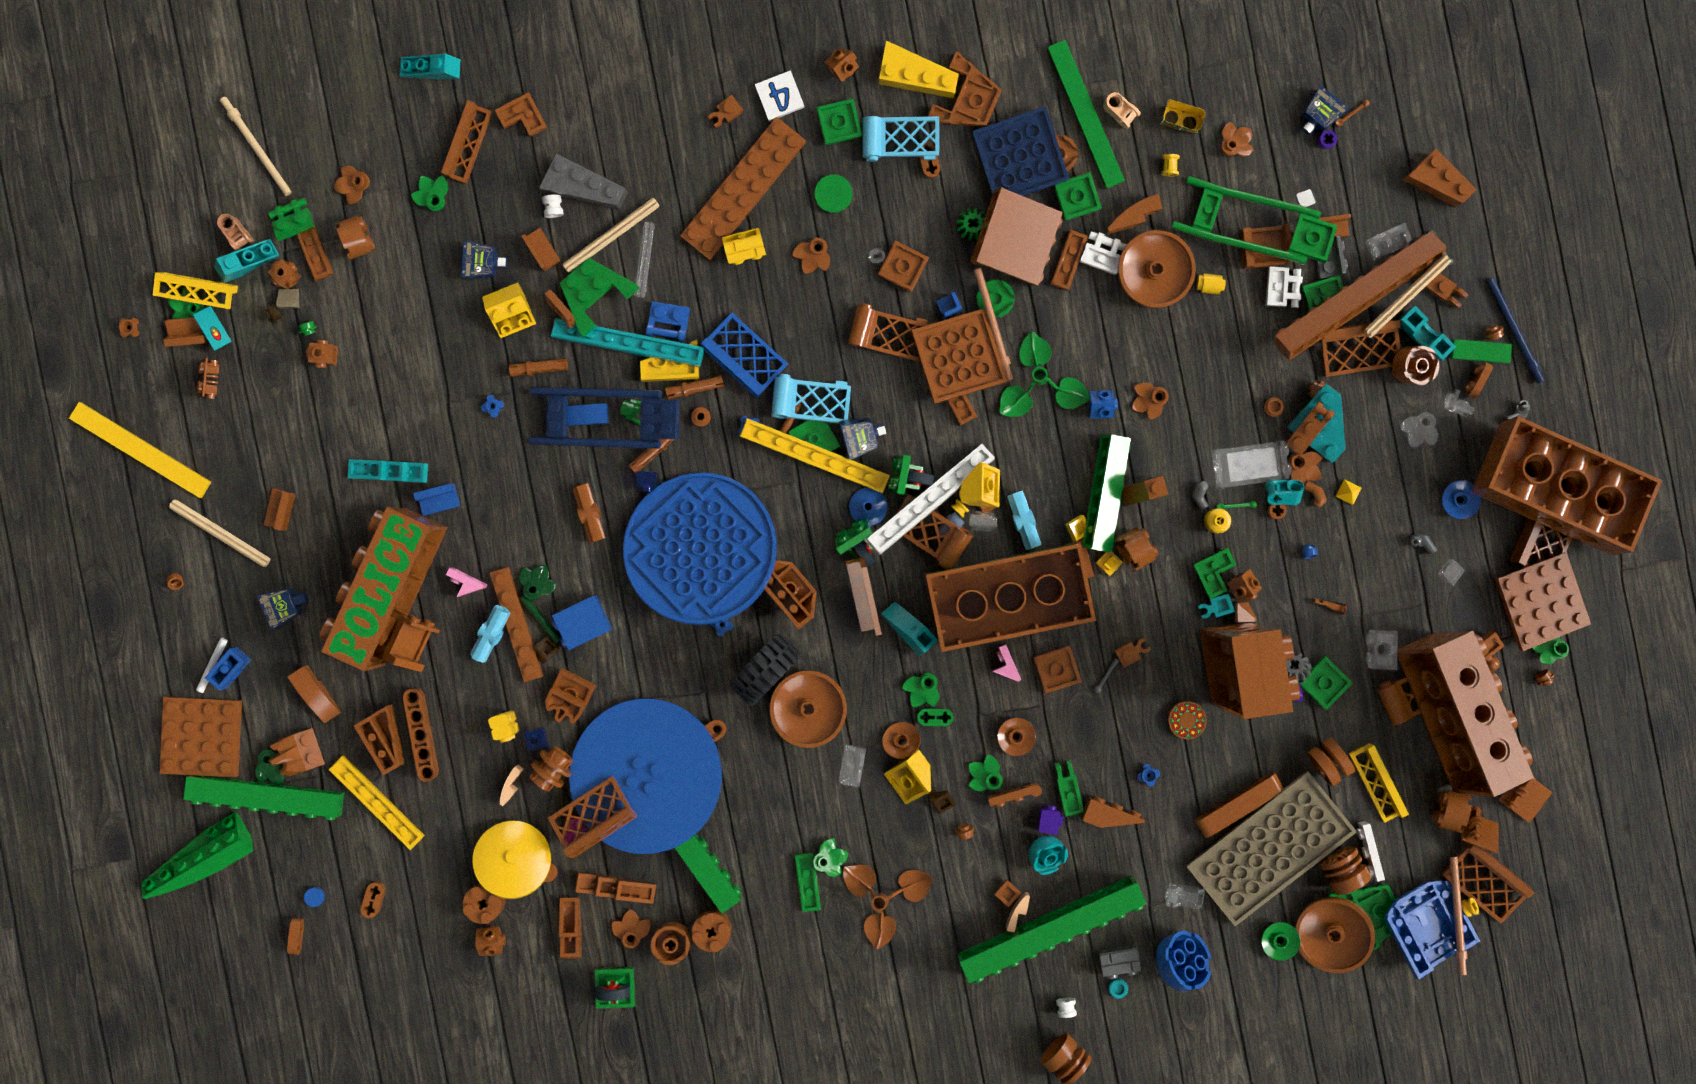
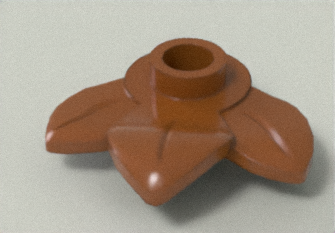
M1232 122L1225 125L1221 132L1223 138L1221 143L1222 153L1225 156H1235L1236 154L1242 157L1249 156L1254 151L1253 147L1248 144L1252 138L1251 129L1247 127L1236 129Z
M344 166L340 169L343 177L336 180L334 190L338 193L346 194L347 204L352 205L362 198L363 190L369 186L370 180L364 172L357 171L352 166Z
M814 238L809 243H800L793 251V257L802 259V269L805 274L815 271L817 267L826 271L830 265L827 243L822 238ZM815 245H821V250L816 251L814 249Z
M1150 383L1137 384L1134 389L1139 396L1133 402L1132 409L1137 412H1147L1150 420L1159 417L1162 413L1163 405L1168 401V392L1162 387L1155 388ZM1157 393L1161 394V400L1155 398Z
M1307 452L1302 455L1294 453L1290 455L1288 466L1292 470L1291 480H1299L1304 486L1306 480H1320L1322 478L1321 472L1316 464L1321 461L1322 457L1316 452ZM1295 459H1299V466L1294 464Z
M631 909L625 913L622 922H612L614 935L621 939L622 944L626 948L638 946L640 939L647 936L650 930V920L644 919L640 921L637 913ZM628 936H634V941H629Z

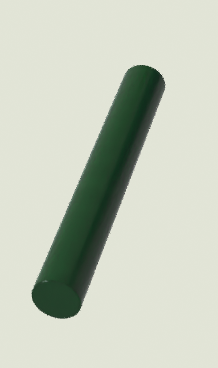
M523 595L520 598L521 602L556 644L560 641L559 635L531 600H528Z

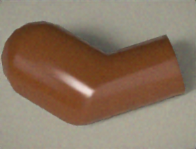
M1306 481L1304 490L1314 495L1313 504L1316 507H1322L1327 500L1323 489L1312 482Z

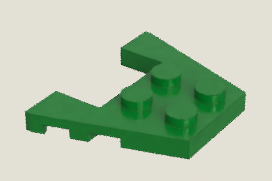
M587 258L560 282L578 330L583 337L597 327L586 315L585 311L613 286L626 299L630 298L640 289L636 283L590 258Z
M1382 884L1362 887L1343 895H1336L1334 892L1327 893L1328 897H1340L1356 903L1368 914L1375 931L1373 951L1380 946V943L1387 936L1391 935L1384 920V916L1395 900L1389 885Z

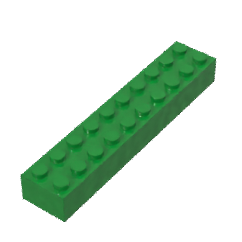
M1131 875L1016 927L1015 932L1006 931L958 953L959 962L969 984L972 982L976 984L983 981L985 976L999 974L1002 972L1001 969L1009 966V968L1017 966L1020 963L1019 961L1025 958L1030 960L1043 950L1048 952L1054 949L1056 944L1061 942L1065 944L1072 941L1074 936L1086 935L1094 927H1104L1108 924V921L1114 918L1119 920L1126 916L1125 913L1130 911L1137 912L1143 909V905L1147 903L1137 881Z

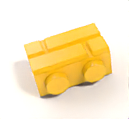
M759 228L722 237L729 264L738 265L743 263L744 260H757L762 255H766Z
M514 711L497 714L488 720L490 728L493 729L491 731L493 740H500V743L515 738L519 727L517 722H515L516 716Z

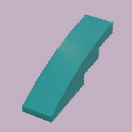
M349 459L348 478L427 483L428 464Z

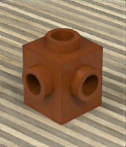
M842 47L834 51L824 62L833 76L841 82L859 68L855 61L857 59L855 54L851 50L847 51Z
M283 259L275 261L268 271L272 276L270 280L277 287L281 286L286 289L294 286L298 279L302 277L297 272L298 268L293 262H287Z
M316 340V343H309V347L306 350V358L308 362L314 364V367L326 368V365L337 366L338 346L328 344V341Z
M1251 569L1234 576L1227 582L1238 602L1243 600L1249 602L1257 597L1256 593L1262 589Z
M491 926L476 929L475 947L479 956L502 954L503 946L506 945L505 934H502L500 927Z

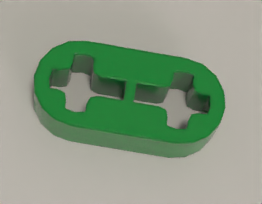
M923 708L919 710L917 719L923 726H948L953 722L954 716L951 710L947 708ZM927 712L928 715L934 716V718H929L927 722H924L920 716ZM943 712H947L950 719H947V722H943L942 719H938L936 716H942Z

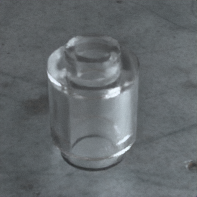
M982 511L970 513L969 527H972L973 530L992 532V528L996 529L997 517H994V513Z

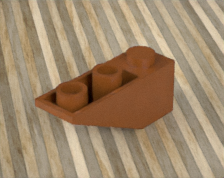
M1094 796V798L1088 797L1084 813L1081 815L1083 821L1100 828L1145 822L1140 817L1141 813L1134 810L1127 812L1123 810V806L1116 803L1109 805L1105 803V799Z

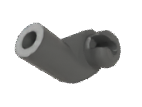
M1521 400L1516 407L1515 413L1506 416L1505 420L1517 416L1526 419L1530 410L1529 402Z
M1205 481L1197 482L1192 492V498L1200 510L1209 506L1204 499L1205 492L1208 489V484Z
M1422 534L1411 536L1410 543L1412 546L1424 547L1429 555L1437 551L1429 536Z

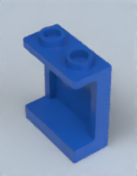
M597 595L552 615V624L556 631H560L562 635L560 637L561 643L568 650L613 630Z

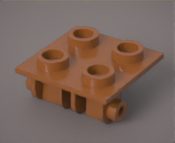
M205 358L203 362L199 363L198 374H202L201 381L197 382V393H200V398L207 394L206 398L214 399L215 395H217V386L207 385L206 383L218 384V382L207 381L206 377L218 378L219 376L207 375V373L218 374L220 365H218L216 360H210V363H207L208 358Z
M1535 777L1504 792L1499 798L1500 802L1528 823L1533 820L1553 793L1535 780Z
M1477 806L1472 807L1467 825L1462 826L1464 831L1461 833V840L1498 854L1499 823L1481 817L1482 811Z

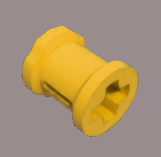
M1162 155L1164 160L1162 176L1173 177L1179 175L1177 171L1179 155Z

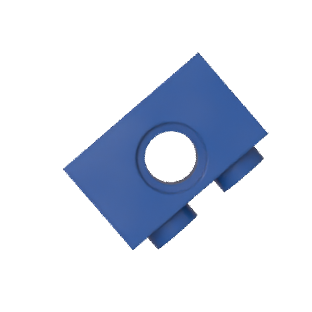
M238 647L230 648L205 679L219 691L227 689L252 659Z

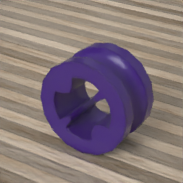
M1330 130L1324 131L1318 137V144L1322 149H1330L1337 143V135ZM1325 135L1326 137H1331V144H1329V142L1327 144L1324 143Z

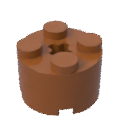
M357 215L335 223L344 249H347L349 253L347 256L350 260L371 253L373 249H376L372 238H370L369 234L366 235L365 233L369 230L362 216L358 217Z
M1427 346L1399 348L1393 359L1391 373L1393 377L1403 384L1425 385L1437 376L1439 360L1436 359L1434 350Z
M1135 527L1115 539V542L1120 544L1116 546L1120 556L1126 565L1131 564L1133 566L1131 568L1133 572L1155 561L1156 556L1159 555L1154 545L1151 546L1148 540L1149 535L1144 528L1140 530Z
M1451 790L1439 792L1437 803H1440L1438 811H1434L1432 821L1436 822L1437 827L1463 833L1464 830H1461V827L1467 825L1472 805L1468 804V799L1472 800L1471 796Z
M478 883L466 893L463 899V913L475 923L487 924L503 911L506 899L494 896ZM483 899L486 900V901H485L486 905H483V902H482Z
M710 909L700 913L692 928L693 942L700 949L707 952H718L728 943L732 932L728 916L725 913H721L718 909ZM711 927L715 928L713 933L709 932Z
M673 921L660 925L651 941L653 955L666 965H674L682 961L687 956L692 942L688 928L679 922ZM669 940H673L674 946H670Z

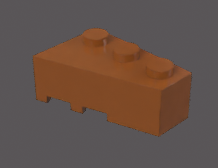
M1437 149L1430 152L1402 180L1418 187L1421 191L1434 195L1435 198L1455 208L1463 204L1477 190Z
M393 704L382 708L354 725L383 775L405 763Z

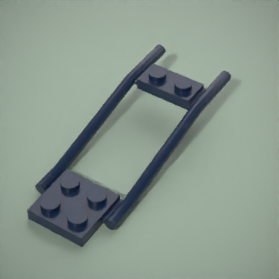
M531 387L530 389L531 395H548L546 435L548 437H530L529 443L531 445L659 449L661 447L660 439H679L680 400H661V390ZM567 396L642 398L641 440L566 438Z

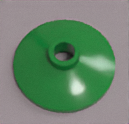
M1277 922L1265 929L1261 943L1263 950L1269 957L1284 961L1297 954L1301 939L1298 931L1292 925L1285 922ZM1278 937H1283V941L1280 943L1276 940Z

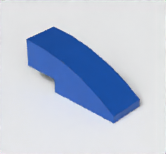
M606 403L568 406L567 426L609 424L608 404Z

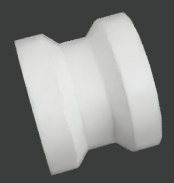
M1066 997L1056 1000V1004L1059 1006L1058 1017L1070 1018L1077 1015V1011L1074 1009L1076 1004L1075 998Z

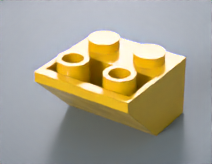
M519 283L483 296L485 310L500 338L536 324Z

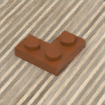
M529 92L495 110L505 129L521 120L531 137L547 129Z

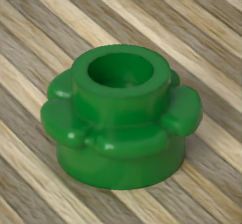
M313 321L298 325L299 333H303L304 336L315 333L314 329L317 328Z

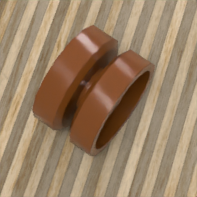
M1331 737L1321 743L1322 750L1314 747L1307 752L1316 771L1331 787L1341 782L1340 774L1347 778L1355 772V768L1345 752Z

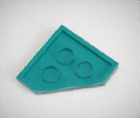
M1325 383L1287 428L1294 432L1317 402L1322 403L1323 407L1327 410L1335 412L1332 419L1310 444L1312 448L1333 463L1346 449L1342 399L1340 393ZM1319 413L1316 415L1320 420L1323 418Z

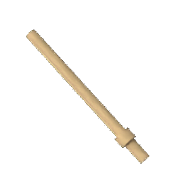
M227 97L221 98L220 102L226 109L229 119L235 122L284 195H290L292 191L241 119V114L237 108L232 106Z

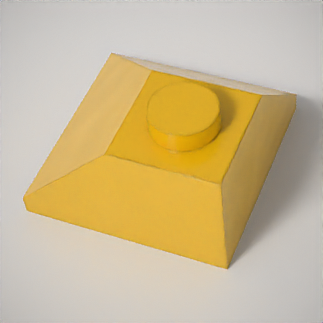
M979 462L961 483L959 492L961 502L971 506L999 507L1000 470L986 463Z
M917 750L912 756L901 760L884 773L905 804L931 791L930 764L920 750Z

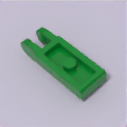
M1071 760L1066 761L1069 776L1062 777V769L1059 762L1055 763L1058 777L1056 779L1065 817L1084 813L1078 782Z

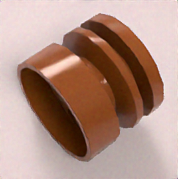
M1355 846L1336 850L1324 857L1319 863L1321 869L1324 870V875L1331 877L1329 884L1336 895L1353 892L1371 880L1372 876L1366 865L1359 864L1362 861V857L1358 855V850Z
M1063 1033L1056 1038L1045 1050L1040 1060V1063L1049 1072L1056 1071L1055 1077L1062 1084H1073L1086 1071L1092 1060V1056L1085 1052L1083 1047L1076 1048V1040L1068 1033Z

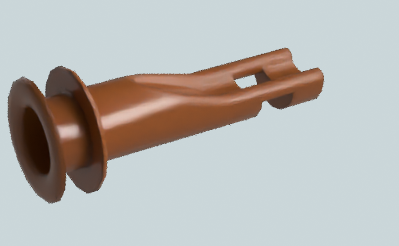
M1317 598L1313 601V603L1324 605L1333 611H1337L1339 615L1341 613L1345 615L1347 610V604H1336L1324 600L1319 602Z

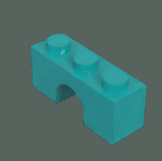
M1416 306L1408 308L1397 319L1400 320V328L1418 346H1427L1433 349L1436 353V359L1439 361L1444 360L1456 348L1443 333L1435 332L1427 324L1429 319Z

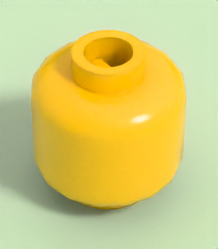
M1212 509L1205 515L1204 525L1212 533H1223L1229 529L1231 517L1224 509Z

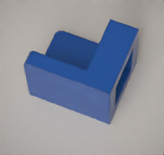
M955 292L936 301L943 319L962 311Z

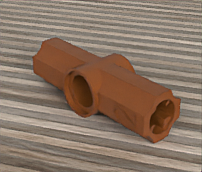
M589 483L574 487L573 492L578 504V515L581 523L584 524L589 543L605 539V533L600 521V510L594 501Z

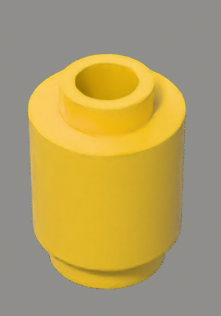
M1204 273L1203 275H1198L1196 290H1200L1201 293L1220 295V292L1225 290L1226 280H1223L1222 275Z

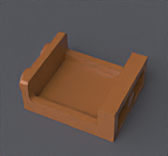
M1289 223L1282 226L1251 229L1250 227L1240 230L1239 236L1240 240L1288 251L1293 230L1290 228ZM1241 248L1243 270L1288 265L1293 262Z
M401 615L382 658L393 665L422 672L425 665L419 662L420 656L431 632L439 634L440 630L430 620L424 619V621H421L420 618L413 615L409 617Z

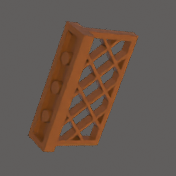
M1391 319L1373 336L1377 340L1371 348L1365 345L1363 341L1367 337L1364 330L1372 322L1339 327L1322 338L1321 348L1324 376L1329 377L1392 367L1393 362L1389 363L1383 358L1390 350L1396 355L1400 348L1398 331L1400 320ZM1393 332L1394 340L1388 345L1382 338L1386 333ZM1350 338L1358 342L1352 351L1344 346ZM1334 341L1339 345L1333 354L1327 351L1326 342ZM1379 342L1387 347L1381 356L1373 351ZM1360 345L1368 350L1362 359L1354 354ZM1341 348L1349 353L1343 362L1335 357ZM1372 353L1379 359L1374 365L1370 366L1365 360ZM1352 356L1360 361L1355 368H1350L1346 365ZM1333 359L1341 364L1336 371L1329 372V363Z
M1528 518L1510 561L1524 567L1530 565L1527 563L1529 556L1534 553L1537 562L1542 560L1539 553L1541 550L1547 549L1549 557L1554 556L1551 546L1558 543L1561 548L1560 553L1566 552L1572 537L1566 536L1561 538L1560 532L1552 528L1545 530L1543 524ZM1554 531L1557 540L1549 543L1547 533ZM1542 536L1545 545L1537 548L1536 540Z
M611 776L548 817L564 847L565 855L574 859L638 816L629 805L616 779ZM612 783L615 788L613 796L605 795L606 786ZM592 795L599 796L596 807L588 805L589 798ZM603 797L612 799L609 810L600 808ZM615 800L622 801L625 808L619 812L613 811ZM577 805L583 806L580 817L572 815L573 808ZM587 807L596 809L593 820L584 818ZM599 810L608 812L607 819L603 822L597 821ZM561 815L567 817L564 828L559 827L555 821ZM571 818L579 819L577 831L568 829ZM583 820L592 822L590 831L587 833L580 832ZM567 831L576 833L574 841L570 844L565 840Z
M1467 842V846L1457 856L1458 863L1460 862L1458 869L1461 868L1459 882L1462 885H1460V890L1469 898H1473L1482 909L1502 924L1527 897L1530 898L1535 892L1485 849ZM1470 853L1474 856V864H1463V858ZM1449 864L1441 874L1451 882V876L1448 875L1451 872ZM1478 867H1487L1489 869V876L1478 877ZM1464 868H1475V877H1464ZM1479 880H1489L1490 889L1479 890ZM1493 880H1503L1504 888L1493 889ZM1465 881H1475L1476 890H1466ZM1516 891L1520 894L1515 901H1508L1507 892ZM1504 892V901L1494 902L1493 893ZM1490 893L1491 902L1482 903L1479 894ZM1505 905V912L1500 917L1495 914L1494 906Z

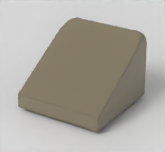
M279 289L276 307L279 309L299 308V289Z

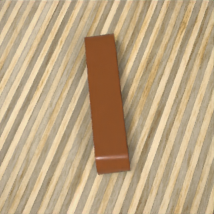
M412 688L403 695L404 708L417 775L421 781L428 782L438 776V762L424 692L420 688ZM411 692L417 694L418 699L416 702L410 699ZM415 711L421 714L419 721L414 718ZM418 730L424 732V739H420L417 736ZM422 749L428 751V758H424L421 755ZM426 767L431 769V777L425 775L424 770Z
M1272 772L1195 819V823L1204 838H1208L1279 795L1284 790V787L1276 773Z

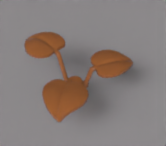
M857 864L843 868L844 881L849 891L855 896L864 897L869 890L873 898L871 906L880 913V915H870L864 923L865 934L876 950L885 946L892 939L896 931L894 918L884 916L883 913L889 900L903 891L904 897L907 900L918 902L926 897L933 881L932 877L923 871L908 870L902 873L898 879L902 888L889 896L883 893L876 895L871 887L876 882V875L871 867Z

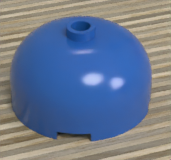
M1183 930L1169 934L1160 942L1155 956L1156 968L1160 977L1168 986L1179 991H1190L1203 987L1210 978L1209 959H1211V955L1205 942L1196 933L1192 934Z

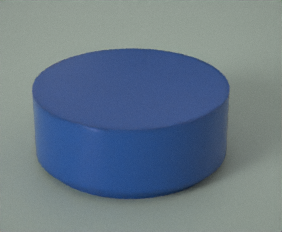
M319 887L310 888L304 895L305 903L310 907L321 905L325 900L324 891Z

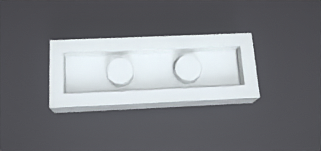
M1366 821L1358 822L1357 835L1363 842L1364 847L1361 849L1364 858H1367L1368 866L1366 867L1374 880L1377 882L1385 880L1371 825Z

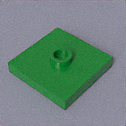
M854 98L816 107L825 146L862 137Z
M1090 172L1053 186L1061 212H1063L1064 221L1102 209Z
M808 420L788 431L793 437L831 452L840 447L827 422Z
M1323 656L1310 670L1311 675L1306 677L1305 683L1299 681L1300 686L1324 710H1327L1353 683L1326 656Z

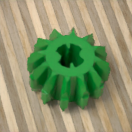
M969 208L966 209L967 215L960 213L961 219L956 222L958 225H962L957 228L958 232L964 231L961 237L964 238L966 235H969L968 241H971L973 236L978 240L985 218H981L984 215L983 211L979 215L976 214L977 208H974L973 213H971ZM970 221V222L972 223V222L975 221L977 228L974 227V226H973L972 228H970V227H969V224H970V223H968V222Z

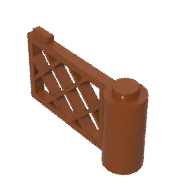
M861 303V306L856 307L848 344L920 362L919 357L912 356L907 349L915 343L913 342L905 346L901 336L907 332H910L912 335V329L917 326L923 327L930 324H927L928 320L916 318V321L875 311L872 309V305ZM878 316L886 318L889 323L882 330L877 325ZM899 321L904 322L908 329L900 335L893 326ZM891 327L897 337L887 342L882 332ZM880 334L885 342L880 347L871 345L873 337ZM897 338L903 346V349L898 352L893 351L889 343Z
M908 494L896 514L904 509L909 501L912 502L916 498ZM933 510L930 513L933 517V523L924 524L922 519L920 521L921 525L912 528H922L924 538L916 539L913 537L912 529L909 530V534L906 533L903 536L937 558L938 564L942 568H953L973 535L968 530L957 526ZM945 523L951 527L947 534L940 535L938 524ZM934 525L937 536L927 537L925 527ZM937 538L939 547L934 551L929 547L928 540Z
M1406 677L1393 683L1390 680L1379 684L1380 687L1377 689L1392 725L1402 724L1410 720L1411 717L1421 713L1419 707L1414 711L1410 707L1412 698L1415 699L1412 690L1408 694L1402 689L1401 684L1408 682Z

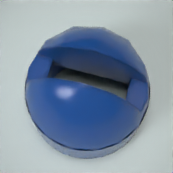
M1311 544L1303 546L1301 550L1303 559L1318 556L1315 546Z

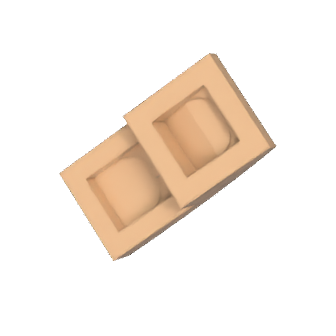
M519 764L513 768L503 786L500 797V805L502 806L518 790L513 785V782L524 770Z
M1024 892L1012 907L1006 923L1007 931L1015 932L1018 914L1026 915L1030 899L1028 892Z

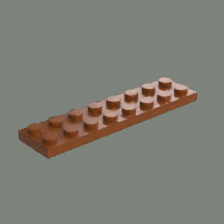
M776 117L680 236L711 261L723 246L722 237L734 233L806 144V140Z

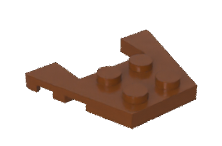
M956 51L949 69L967 76L952 111L933 104L928 117L939 116V124L986 127L1002 90Z

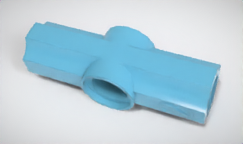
M1023 490L1008 495L1007 498L1013 513V521L1017 531L1020 532L1025 550L1042 545L1035 527L1034 515L1028 507Z
M495 605L487 622L478 630V639L470 653L474 660L482 663L486 662L493 647L501 640L503 636L502 629L511 614L507 608Z

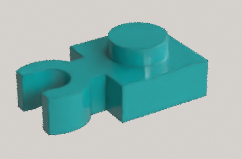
M1229 593L1210 599V605L1203 603L1198 606L1199 609L1206 608L1208 611L1206 614L1201 615L1203 619L1208 618L1211 613H1215L1216 617L1235 612Z

